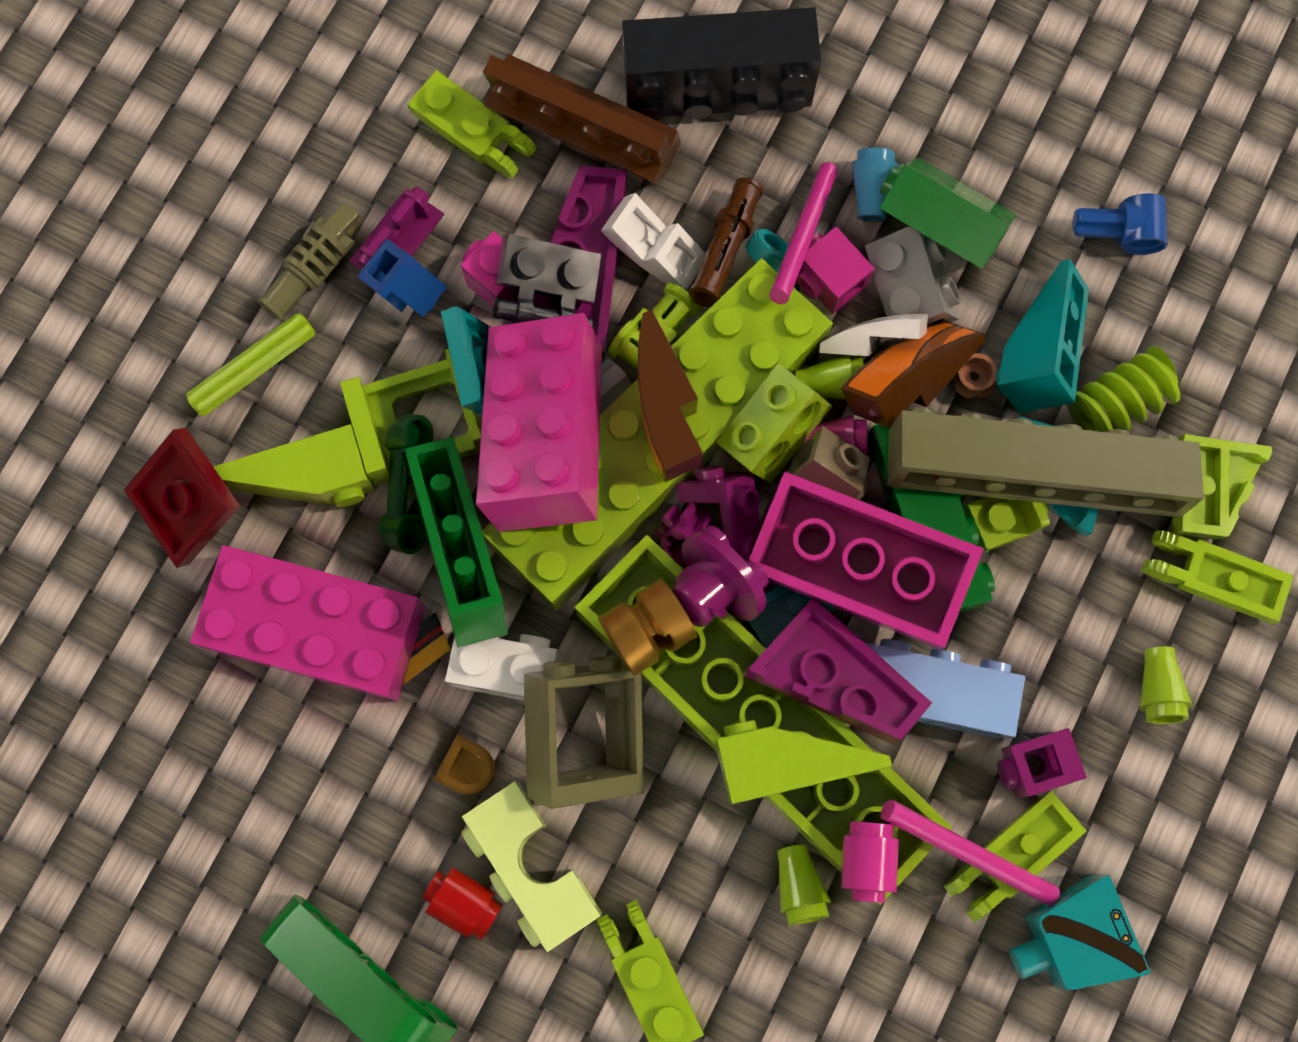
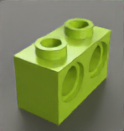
M778 363L716 443L749 471L771 483L832 408V405Z

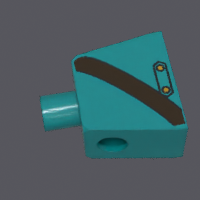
M1092 874L1061 892L1054 905L1042 904L1029 912L1025 917L1034 939L1009 949L1013 966L1022 980L1047 970L1054 987L1065 991L1141 977L1151 973L1110 875Z

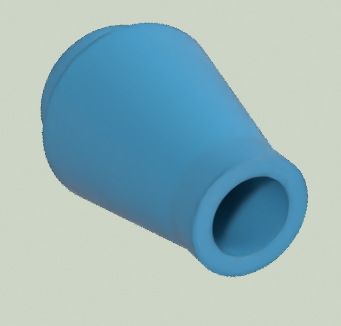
M877 147L863 148L857 151V160L852 162L858 207L857 219L867 222H880L886 219V212L880 209L886 196L880 193V189L891 170L895 166L899 168V164L895 162L894 151Z

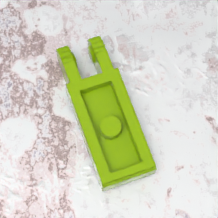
M437 70L407 104L412 115L480 164L485 162L506 178L512 179L519 169L510 157L504 155L496 148L501 141H504L517 152L527 157H530L537 148L525 133L510 125L509 121L492 109L485 107L481 101Z
M1163 530L1154 532L1151 540L1152 545L1169 553L1188 557L1184 569L1158 559H1145L1141 569L1143 573L1165 583L1177 584V588L1271 625L1280 622L1294 578L1292 574L1200 539L1193 541Z
M1048 790L985 844L983 848L1037 876L1086 833L1087 830L1052 790ZM967 864L948 880L944 888L951 896L962 893L983 871ZM985 873L995 886L976 898L969 905L966 914L973 922H976L1005 898L1011 899L1019 890Z
M637 899L626 904L628 908L627 914L633 927L637 928L643 943L625 951L619 939L620 934L614 921L610 919L608 914L598 918V925L613 955L611 962L648 1042H692L704 1036L703 1030L658 935L654 937Z

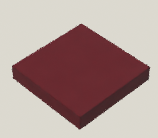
M187 428L173 429L124 489V492L176 568L189 565L241 507Z

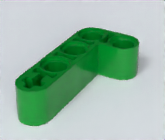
M297 894L291 897L260 936L262 944L363 1042H449L458 1031V1026L449 1016L429 1001L413 997L322 911Z

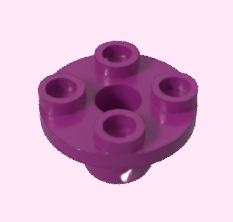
M708 526L703 531L693 533L683 542L682 556L686 568L678 575L672 592L683 607L692 625L705 627L715 617L725 618L727 612L740 620L752 621L764 611L766 597L763 588L769 584L766 573L757 563L752 560L745 561L731 548L729 540L721 530L714 526Z

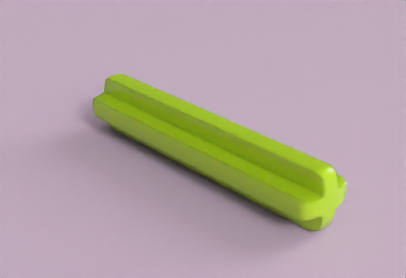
M301 313L294 314L187 392L186 398L189 404L199 415L206 416L314 337V328Z

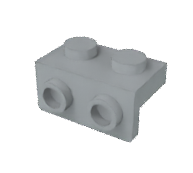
M910 226L865 246L870 264L875 268L873 275L886 316L928 314L927 325L940 319L948 322L960 319L956 305L961 303V297L954 280L950 276H946L942 263L943 260L947 259L944 246Z

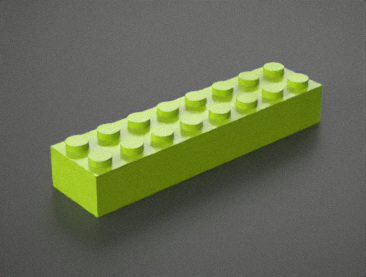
M762 258L671 346L698 397L697 413L685 419L703 452L702 463L699 467H702L721 448L716 441L778 363L794 375L795 370H799L820 349V343L828 339L833 325L823 313L794 287L787 303L777 304L773 302L769 294L778 272ZM637 379L600 415L597 521L498 532L490 522L482 530L483 537L487 545L556 612L677 492L676 483L691 478L695 474L694 470L696 468L664 482L652 455L643 424Z
M646 535L574 607L576 614L619 656L602 628L598 617L622 602L630 606L636 603V593L660 578L664 580L672 591L678 575L683 569ZM728 612L725 618L715 617L705 627L693 625L697 633L696 638L674 652L663 648L659 651V661L641 672V679L716 752L715 741L718 738L726 737L724 727L755 720L757 729L774 727L873 751L841 720L743 676L766 648ZM891 767L763 797L841 874L844 835H849L850 822L890 824L881 818L882 807L888 800H894L949 830L952 828ZM894 826L893 839H899L898 887L934 846ZM885 892V900L892 892ZM871 902V903L877 904V905H881V904H882V903H878V902Z

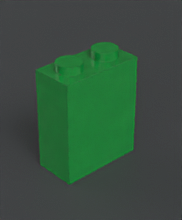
M921 158L906 164L902 163L899 168L895 166L880 189V193L886 196L880 209L981 269L992 257L1017 217L1013 212Z

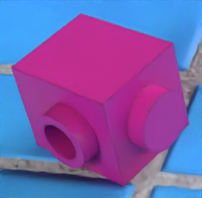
M836 226L824 237L820 233L813 236L798 274L797 282L809 298H818L833 315L869 285L875 268Z
M495 231L484 241L480 239L474 242L464 254L463 263L460 265L467 286L492 308L497 298L512 301L514 293L513 288L495 285L502 237Z

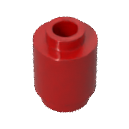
M452 867L447 876L438 871L422 896L423 900L430 903L425 912L427 915L467 939L472 935L480 941L486 935L503 906V903L493 898L495 892Z

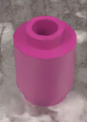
M850 822L849 835H844L841 888L852 889V900L885 903V892L897 893L899 839H893L894 825Z

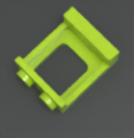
M449 349L444 350L447 360L366 385L363 384L359 376L340 382L366 474L375 485L389 481L391 452L385 446V437L390 425L396 420L394 412L395 403L401 399L446 385L455 386L459 396ZM464 407L462 409L468 431L465 435L454 438L460 459L480 453L482 415Z

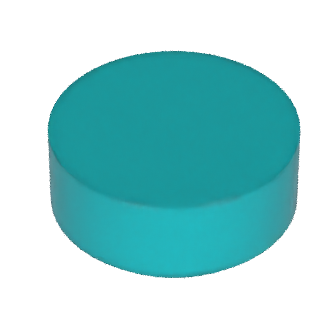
M757 229L746 243L745 248L749 256L756 263L762 258L778 272L789 244L770 230Z

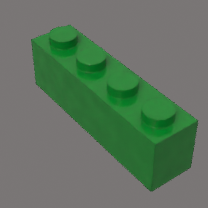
M874 425L868 435V444L890 512L971 544H979V533L972 516H965L960 498L964 495L888 487V431L890 429L881 425ZM979 560L958 614L982 608L993 600L991 592L995 591V582L987 563L981 564Z
M454 437L405 448L412 484L457 648L507 635L508 630L503 600Z

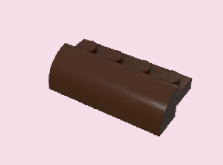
M507 54L505 61L490 55L483 70V74L491 86V90L484 103L485 107L654 184L658 183L665 175L681 145L678 130L510 54Z

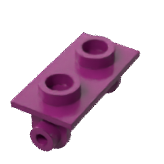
M414 186L411 191L406 188L349 260L350 263L362 270L386 239H389L412 257L443 218L444 213L428 203L430 197L421 188Z

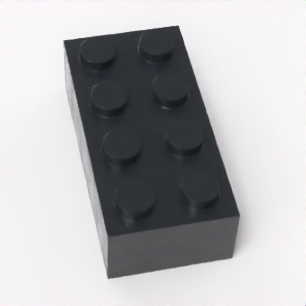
M816 7L622 20L627 108L659 121L664 117L686 116L691 119H701L714 113L732 112L734 115L746 116L758 110L778 109L781 112L790 113L799 111L804 107H812L822 61Z

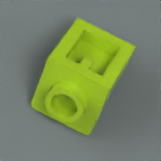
M986 497L963 507L965 516H972L979 533V544L976 546L984 548L983 553L1029 537L1050 525L1047 503Z

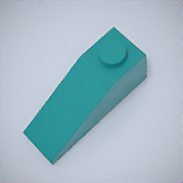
M1071 259L1062 260L1004 346L1001 367L996 372V382L1000 393L1003 396H1007L1018 413L1075 403L1089 288Z

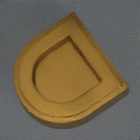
M457 734L434 780L461 794H477L484 791L493 781L495 762L487 749Z

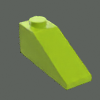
M351 424L213 466L229 490L347 507L365 499L364 494L376 491L373 481L366 474Z
M755 720L724 727L726 737L718 738L715 741L730 805L892 767L889 755L774 727L757 729Z

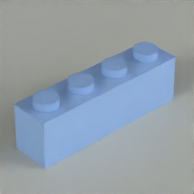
M851 631V632H853L859 639H861V634H860V633ZM881 639L880 645L865 643L932 702L917 722L1000 740L1016 737L1025 676L1010 673L1011 665L993 660H981L980 666L961 663L960 654L932 649L930 656L910 652L911 644L892 639Z

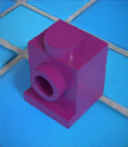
M1069 728L1001 748L1004 759L997 761L998 772L1004 787L1008 791L1015 789L1018 798L1029 797L1087 778ZM1030 756L1036 757L1041 763V770L1037 775L1030 773L1026 762Z

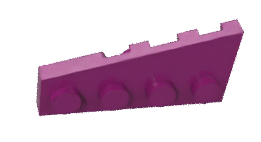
M579 166L558 217V225L550 243L601 254L594 303L584 304L575 302L574 309L576 314L585 313L586 317L592 318V328L602 345V356L605 357L619 248L601 230L625 197L627 171ZM537 293L533 294L534 306L554 310L555 297Z

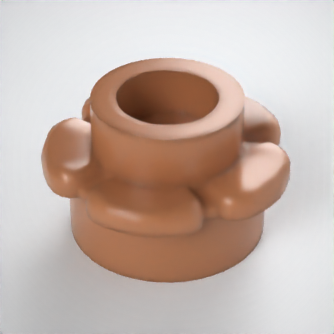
M974 353L951 379L955 381L954 389L959 395L971 399L973 396L979 399L988 397L995 390L994 382L996 381L997 367L994 361L987 355ZM976 373L978 380H972L970 374Z

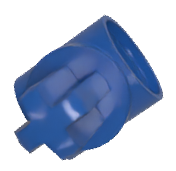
M1144 193L1124 199L1119 204L1118 209L1079 208L1075 210L1073 215L1072 231H1074V235L1077 237L1115 238L1116 244L1123 246V251L1128 254L1148 255L1158 253L1168 246L1166 198L1159 194Z

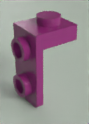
M708 465L696 468L694 470V477L676 483L679 503H720L723 532L729 540L730 547L745 561L749 560L761 530L758 513L759 495L755 489L753 473L725 472L724 465Z

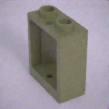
M596 656L590 658V666L575 667L574 662L554 661L544 663L543 671L524 673L527 798L547 808L555 809L644 793L641 672L633 676L627 666L621 664V657ZM605 683L607 765L557 772L555 689Z

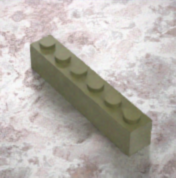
M928 408L902 410L888 431V487L1182 517L1204 499L1200 443L1181 441L1174 435L1144 437L1131 435L1129 431L1121 429L1099 432L1083 430L1082 427L1075 424H1062L1056 427L1034 425L1032 421L1027 419L989 420L975 413L952 416L935 414L933 410Z

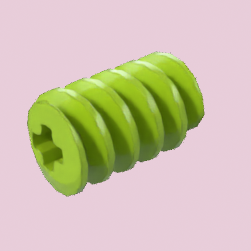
M1151 346L1145 353L1135 355L1130 359L1129 363H1121L1113 372L1102 374L1097 379V382L1085 384L1081 388V392L1076 391L1075 403L1067 404L1068 412L1075 424L1082 427L1083 430L1105 432L1114 430V427L1115 429L1129 431L1131 429L1130 418L1135 423L1142 424L1148 419L1147 410L1153 414H1159L1164 410V401L1171 405L1180 401L1181 393L1178 387L1175 366L1166 352L1159 346Z

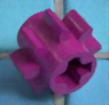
M690 503L682 512L675 505L671 506L662 517V524L655 531V536L661 538V549L676 563L685 567L682 556L683 542L695 532L703 531L708 526L715 527L714 516L705 509L695 506L694 503Z

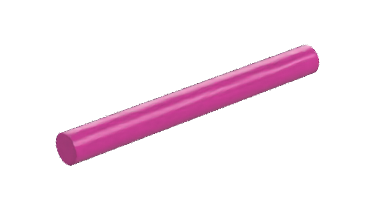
M824 162L820 165L769 294L770 299L777 304H785L790 298L838 172L837 167L833 163Z
M888 800L882 807L881 818L884 821L1048 906H1052L1057 902L1060 890L1050 882L894 800Z

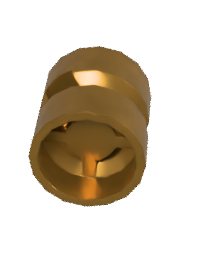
M661 578L636 593V603L630 606L622 602L598 617L606 635L633 676L658 662L659 651L663 648L674 652L697 637V633L683 607Z

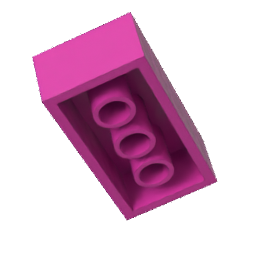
M585 313L489 327L476 505L498 532L597 521L602 345Z
M784 471L749 560L754 561L764 570L771 583L811 599L814 598L816 601L936 649L943 650L984 548Z
M222 545L190 643L208 651L398 702L426 605L418 597Z

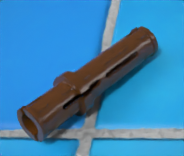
M743 177L737 179L726 207L722 208L717 214L715 234L705 253L695 282L689 290L690 299L699 306L711 308L720 299L721 291L733 267L743 239H747L751 234L754 225L752 217L758 201L763 195L762 186L753 179ZM738 215V219H737V221H736V223H735V226H734L733 230L731 231V227H732V225H733V222H734L736 216ZM722 252L723 255H722V257H721V260H720V262H719V264H718L717 269L715 270V269H714V268H715V265H716V263H717V261H718V258H719V256H720V253Z

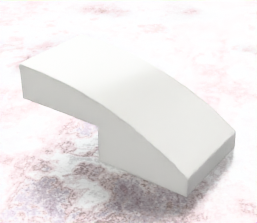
M636 193L623 198L601 230L614 245L651 275L665 284L669 282L677 284L687 290L698 273L704 260L705 252L678 223L666 227Z
M928 314L891 315L856 324L821 342L820 353L869 356L877 350L878 337L920 339L927 333Z

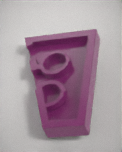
M814 598L808 602L743 675L893 745H896L905 737L932 704L928 698Z

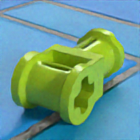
M669 282L663 289L665 295L652 311L672 346L678 340V330L690 316L696 317L701 311V306L690 299L689 292L679 285ZM644 307L634 320H630L619 331L607 353L613 359L620 357L637 371L638 342L642 315L648 311Z

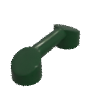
M406 414L397 418L390 425L385 437V446L391 454L387 512L380 518L379 529L383 541L390 549L397 553H417L423 547L426 540L423 520L417 515L406 514L409 466L405 448L433 441L432 424L423 415Z

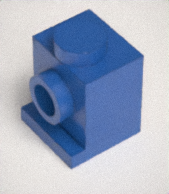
M389 239L385 240L357 275L359 279L400 312L408 305L422 317L434 308L438 298L447 288L419 262Z

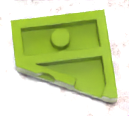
M1188 434L1179 436L1178 438L1181 441L1200 443L1204 499L1182 517H1173L1172 533L1212 540L1227 538L1230 536L1239 518V508L1248 501L1256 486L1252 481L1260 465L1269 461L1272 455V446Z

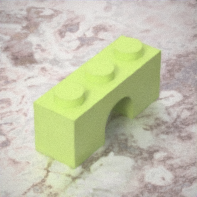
M514 781L462 816L468 826L461 831L465 841L477 858L485 854L496 870V872L489 876L492 884L505 902L512 898L524 915L517 922L525 937L534 948L541 943L546 952H549L602 915L601 910L575 870L570 871L554 882L535 880L525 870L522 861L523 848L528 839L546 827V824L531 800L527 798V794L520 783Z

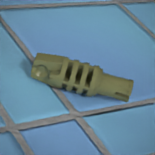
M344 202L327 221L320 217L310 228L309 232L303 236L298 245L292 249V252L283 260L284 264L282 267L284 272L267 292L257 300L258 303L276 319L283 321L285 315L306 290L313 291L318 289L330 272L353 247L355 243L350 237L361 224L359 213Z

